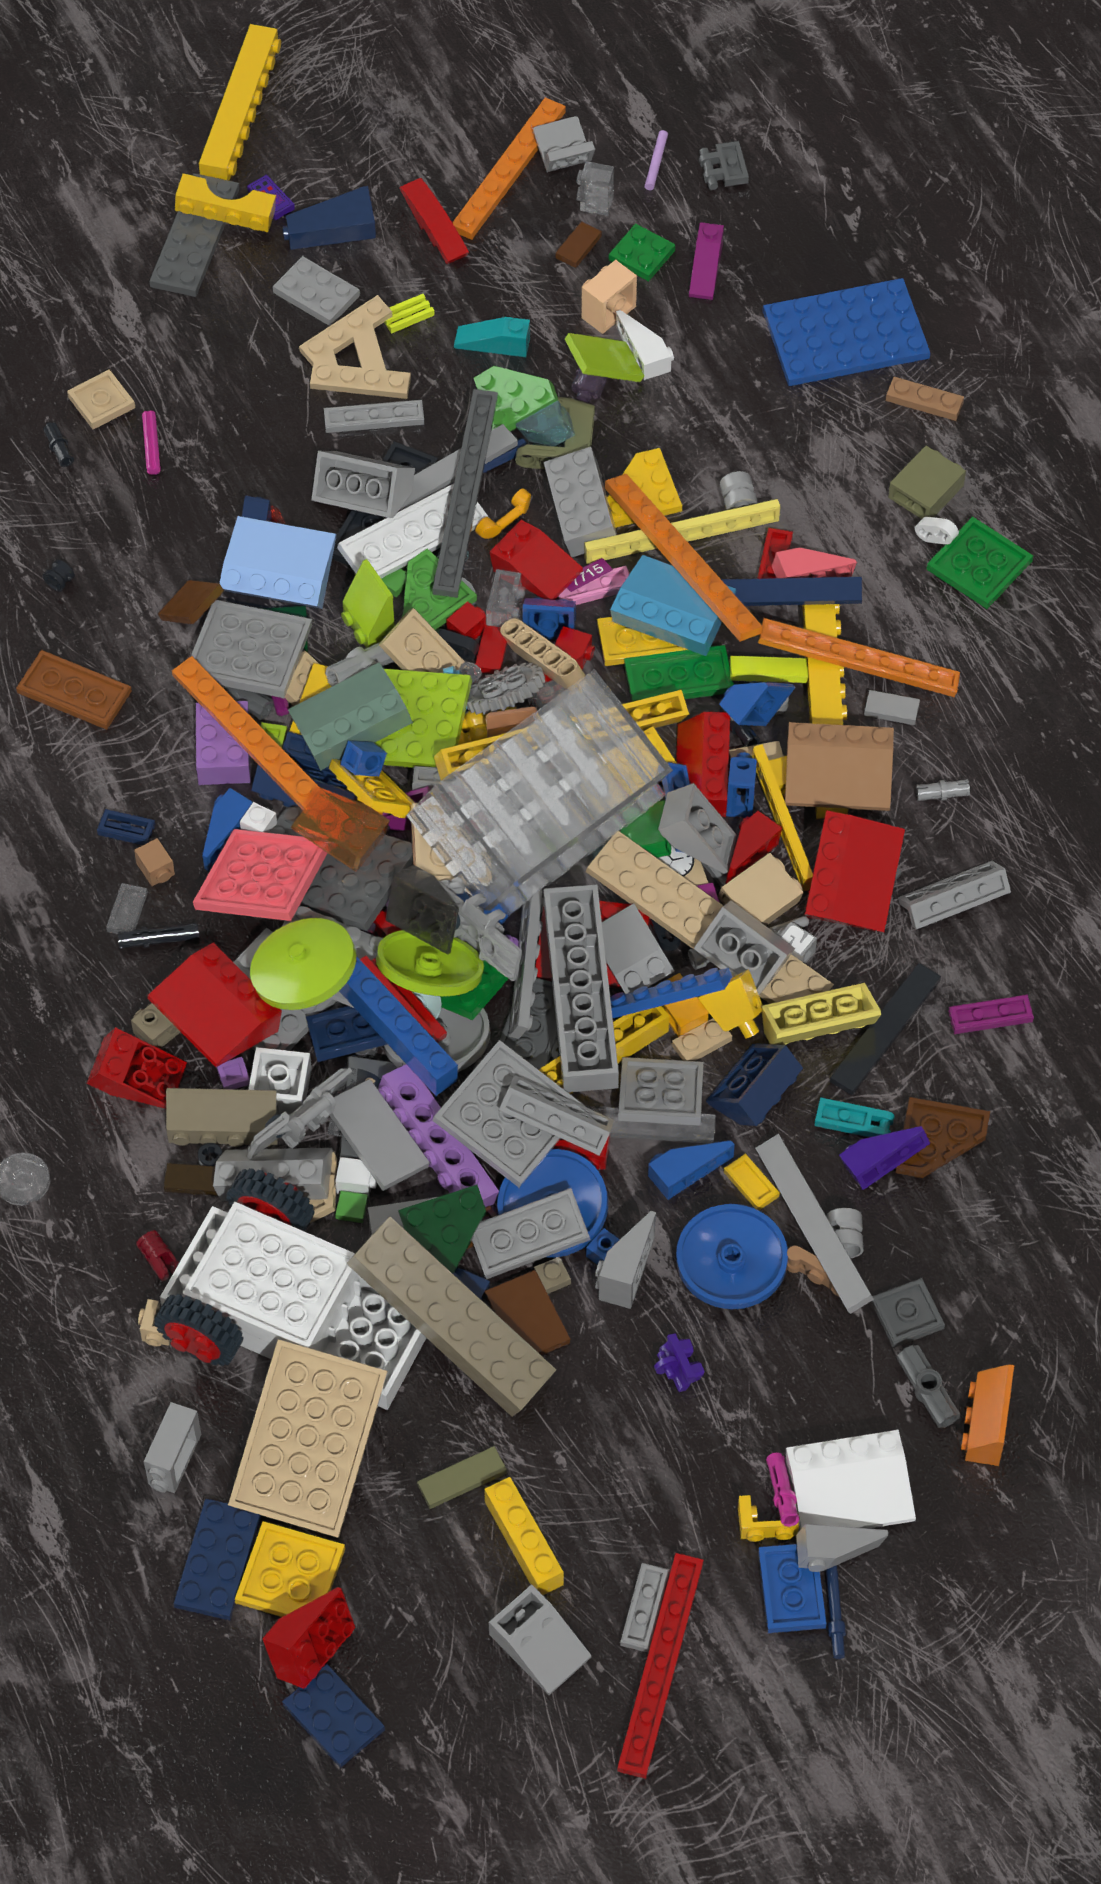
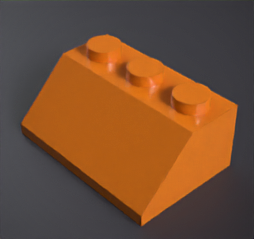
M1004 1365L980 1371L977 1374L976 1382L970 1381L968 1398L973 1399L972 1408L967 1407L964 1423L969 1424L970 1427L969 1433H963L961 1450H966L965 1461L999 1466L1005 1439L1014 1365Z

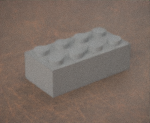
M588 447L545 461L544 466L562 534L571 557L584 554V542L617 535L599 465L592 448Z

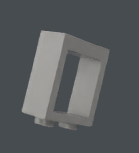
M171 1402L144 1460L148 1484L156 1491L175 1493L201 1436L196 1410Z

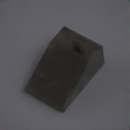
M415 865L394 874L385 920L449 955L459 912L457 904L435 876Z

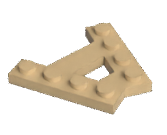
M378 295L299 346L302 355L313 366L310 389L408 398L411 374L408 372L386 370L374 328L393 317L390 308ZM354 342L361 368L338 365L335 354Z

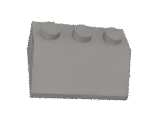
M733 901L728 902L721 908L694 947L697 952L720 969L729 968L733 977L749 969L759 995L773 980L796 949Z

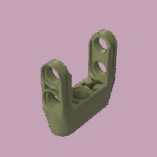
M558 397V404L533 419L568 421L565 447L527 444L517 449L516 463L524 468L545 469L544 462L551 460L546 457L558 458L591 447L595 405L572 398ZM556 407V408H561V409H563V410H556V409H553V408Z

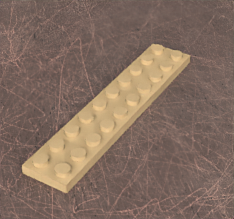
M618 830L586 869L589 875L631 905L635 904L638 910L693 949L723 907L718 901ZM791 954L781 970L759 996L772 1004L830 991L834 984Z

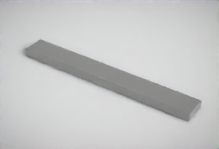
M777 1134L756 1147L755 1149L848 1312L851 1314L874 1300L780 1135Z

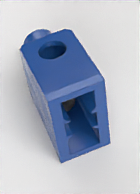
M741 752L736 757L731 758L726 816L746 818L753 815L757 760L752 758L749 753ZM737 788H745L746 794L738 795Z

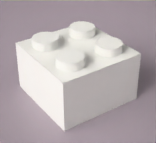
M256 1047L248 1090H276L279 1114L283 1112L291 1114L303 1105V1101L307 1098L312 1069L310 1053Z

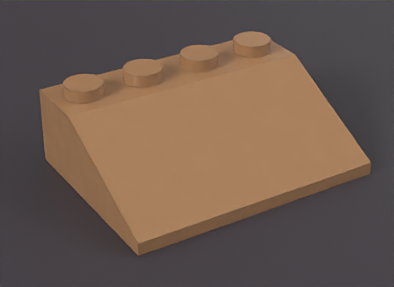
M789 722L785 791L786 805L890 811L894 728Z

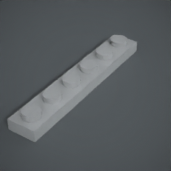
M532 885L523 897L518 945L522 950V956L514 983L509 1037L517 1039L526 1030H530L533 1016L530 1015V1007L535 999V991H532V987L538 969L535 967V960L540 951L537 938L542 930V921H539L544 907L543 887Z

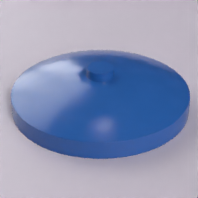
M551 1149L520 1188L506 1177L504 1178L498 1194V1214L501 1215L571 1188L591 1240L547 1256L548 1258L562 1257L581 1250L598 1235L607 1217L608 1193L602 1176L590 1161L571 1151Z
M724 1204L706 1209L688 1222L678 1240L676 1263L683 1283L698 1299L723 1309H742L761 1303L777 1290L786 1273L788 1249L781 1230L767 1215L748 1206Z

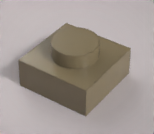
M560 1257L534 1267L547 1294L571 1284V1278Z

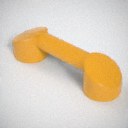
M520 489L511 501L515 508L497 522H494L489 517L483 518L477 524L475 532L484 539H490L499 535L501 530L527 512L531 501V494L525 489Z

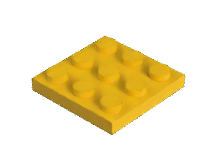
M262 1522L237 1591L235 1603L281 1617L331 1591L345 1551V1544Z

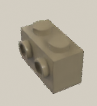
M153 1003L145 1009L137 1011L131 1020L133 1033L140 1040L159 1049L180 1033Z

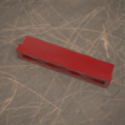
M365 955L360 959L437 1043L446 1038L447 1031L410 990L396 985L381 973L377 967L376 958L370 960Z

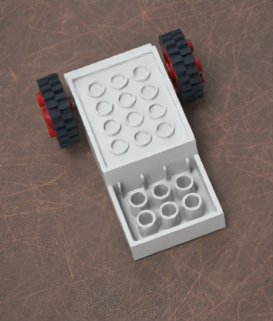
M252 1168L248 1170L243 1169L238 1173L226 1194V1199L231 1207L230 1211L227 1213L216 1207H211L160 1296L162 1307L154 1319V1325L158 1327L157 1331L163 1334L162 1337L165 1340H171L170 1344L175 1349L183 1353L187 1351L191 1353V1357L199 1358L202 1362L211 1363L212 1365L219 1364L224 1366L225 1364H230L240 1346L272 1359L277 1340L279 1339L386 1370L388 1373L378 1406L388 1410L426 1337L346 1264L355 1253L305 1232L315 1211L313 1210V1205L309 1204L310 1200L307 1197H302L303 1193L291 1183H283L284 1179L280 1177L278 1180L275 1179L274 1174L269 1172L264 1173L263 1170L259 1169L255 1171Z

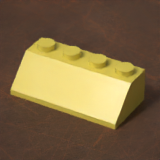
M865 983L762 1006L764 1034L769 1043L775 1045H786L790 1042L810 1040L821 1035L836 1034L843 1030L862 1028L876 1023L881 1016V1010Z

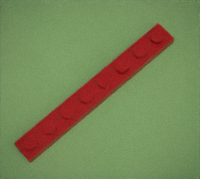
M675 1553L617 1772L644 1779L647 1777L701 1575L703 1559Z

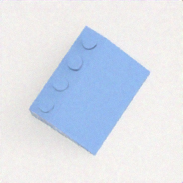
M238 516L223 563L220 585L227 592L322 609L337 534Z

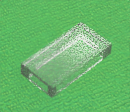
M121 884L106 926L107 932L118 934V932L134 931L136 929L148 894L147 888Z

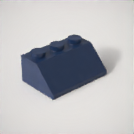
M752 1044L708 1097L706 1102L739 1125L757 1126L763 1122L771 1107L780 1101L781 1095L788 1086L796 1081L797 1075L803 1067L786 1045Z

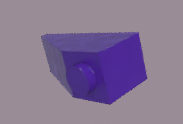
M920 1126L861 1139L857 1143L848 1146L839 1156L845 1168L862 1190H864L928 1146L930 1141L924 1129Z

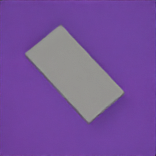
M370 1079L334 1097L336 1106L330 1117L382 1191L429 1167L430 1162Z
M571 1188L480 1222L472 1239L486 1279L591 1240Z

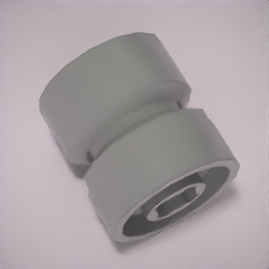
M742 471L732 472L721 479L720 489L726 511L758 504L752 479L748 473Z
M839 1208L827 1213L829 1222L850 1258L861 1255L863 1253L861 1212L851 1208Z

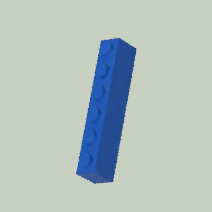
M357 957L350 979L339 992L433 1094L437 1096L457 1082L458 1064Z

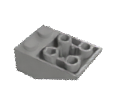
M532 1584L489 1621V1635L548 1695L554 1692L592 1657L552 1604Z

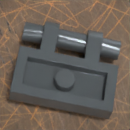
M739 141L716 144V152L709 153L708 148L700 149L699 161L701 167L704 168L703 177L710 190L718 188V180H723L725 187L748 183L749 176ZM719 163L720 168L713 169V164Z

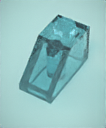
M559 401L516 423V427L528 441L544 445L556 446L575 435L570 414Z

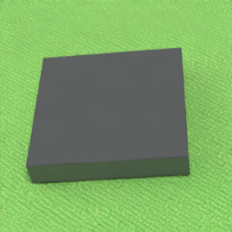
M922 1278L872 1296L874 1300L871 1303L893 1348L945 1328V1324Z

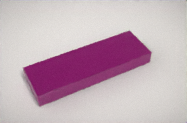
M1028 994L951 1006L948 1010L954 1034L1030 1023L1034 1019Z

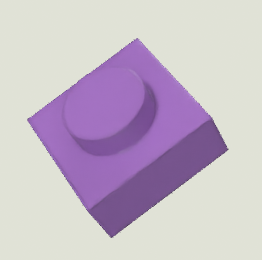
M242 1057L229 1060L217 1067L223 1089L233 1090L250 1084V1078Z

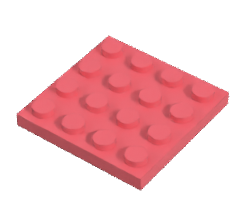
M234 829L193 901L195 910L291 921L331 848L329 839Z

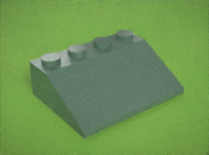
M380 662L288 709L320 771L329 767L332 759L342 760L348 740L375 743L413 723L403 700Z

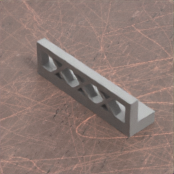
M990 861L900 896L898 899L900 905L908 910L912 927L919 929L1008 894L1011 890L1005 868L994 861Z
M514 1075L499 1108L500 1111L599 1156L615 1121Z

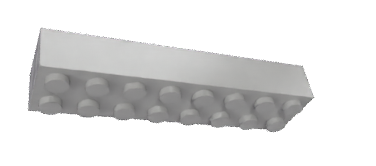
M586 885L544 889V910L563 1089L566 1092L618 1088L619 1072L598 886Z

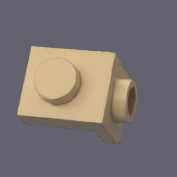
M148 1299L146 1308H141L138 1318V1325H141L142 1341L152 1346L169 1345L170 1340H165L162 1337L163 1334L157 1331L158 1327L154 1325V1319L160 1310L159 1301Z

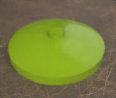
M323 918L297 920L277 929L261 943L251 962V981L260 998L273 1007L284 1010L309 1008L331 998L347 983L355 968L356 948L347 930L334 921Z
M408 929L393 932L380 941L376 954L377 967L387 979L407 990L431 996H455L467 993L479 985L484 970V963L479 959V953L472 946L456 937L454 938L451 935L433 930Z

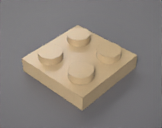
M110 369L67 391L68 398L93 430L135 408V402Z

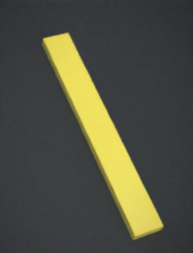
M778 499L671 524L688 542L777 522L780 516V504ZM642 530L584 542V558L586 564H591L601 558L609 560L657 549V547Z

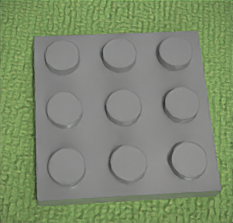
M622 1057L618 1121L700 1126L703 1062Z

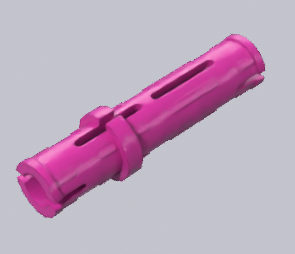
M772 1453L766 1458V1463L775 1492L773 1497L774 1505L779 1509L781 1523L784 1526L791 1527L799 1522V1515L795 1506L797 1502L796 1494L791 1489L784 1456L781 1453Z

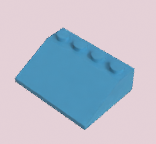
M645 555L641 556L621 586L610 609L614 623L707 656L722 623L719 617L674 566ZM727 586V587L733 592V594L735 595L736 589L733 588V587Z

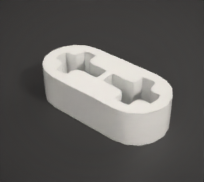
M924 517L915 526V532L918 537L929 543L950 544L959 534L958 528L953 522L942 518Z

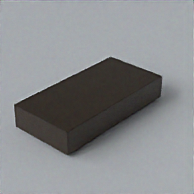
M167 1163L164 1192L218 1196L213 1187L215 1166Z

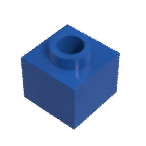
M604 1228L586 1247V1257L598 1265L600 1260H605L607 1251L620 1239Z

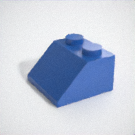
M525 598L523 603V623L544 638L557 640L563 626L575 629L576 601Z
M767 682L736 684L726 690L724 698L719 705L738 725L766 726L796 687L793 684Z

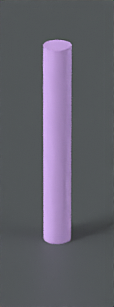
M664 130L659 131L645 182L647 190H653L668 137V133Z

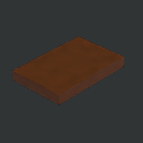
M536 1270L485 1291V1297L492 1311L540 1355L570 1343V1337Z

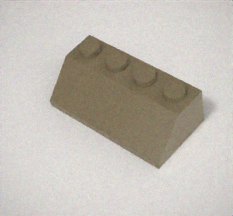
M167 1088L168 1142L183 1146L189 1143L202 1145L207 1143L229 1144L234 1147L251 1145L254 1136L265 1128L268 1120L274 1115L279 1114L276 1090ZM278 1139L270 1145H278Z

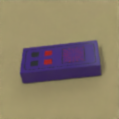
M267 175L247 186L249 193L252 190L276 195L274 220L295 209L294 203Z

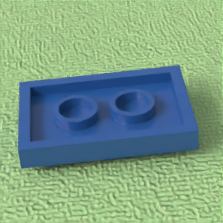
M797 1544L759 1547L758 1554L768 1633L826 1628L820 1572H812L809 1568H799Z

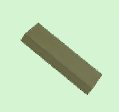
M493 1446L417 1481V1485L427 1505L432 1509L507 1474V1469L496 1448Z

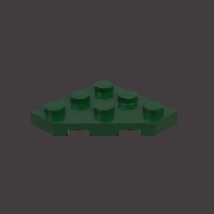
M474 1185L400 1209L398 1213L404 1230L451 1273H455L480 1222H482L486 1214V1208L478 1185Z

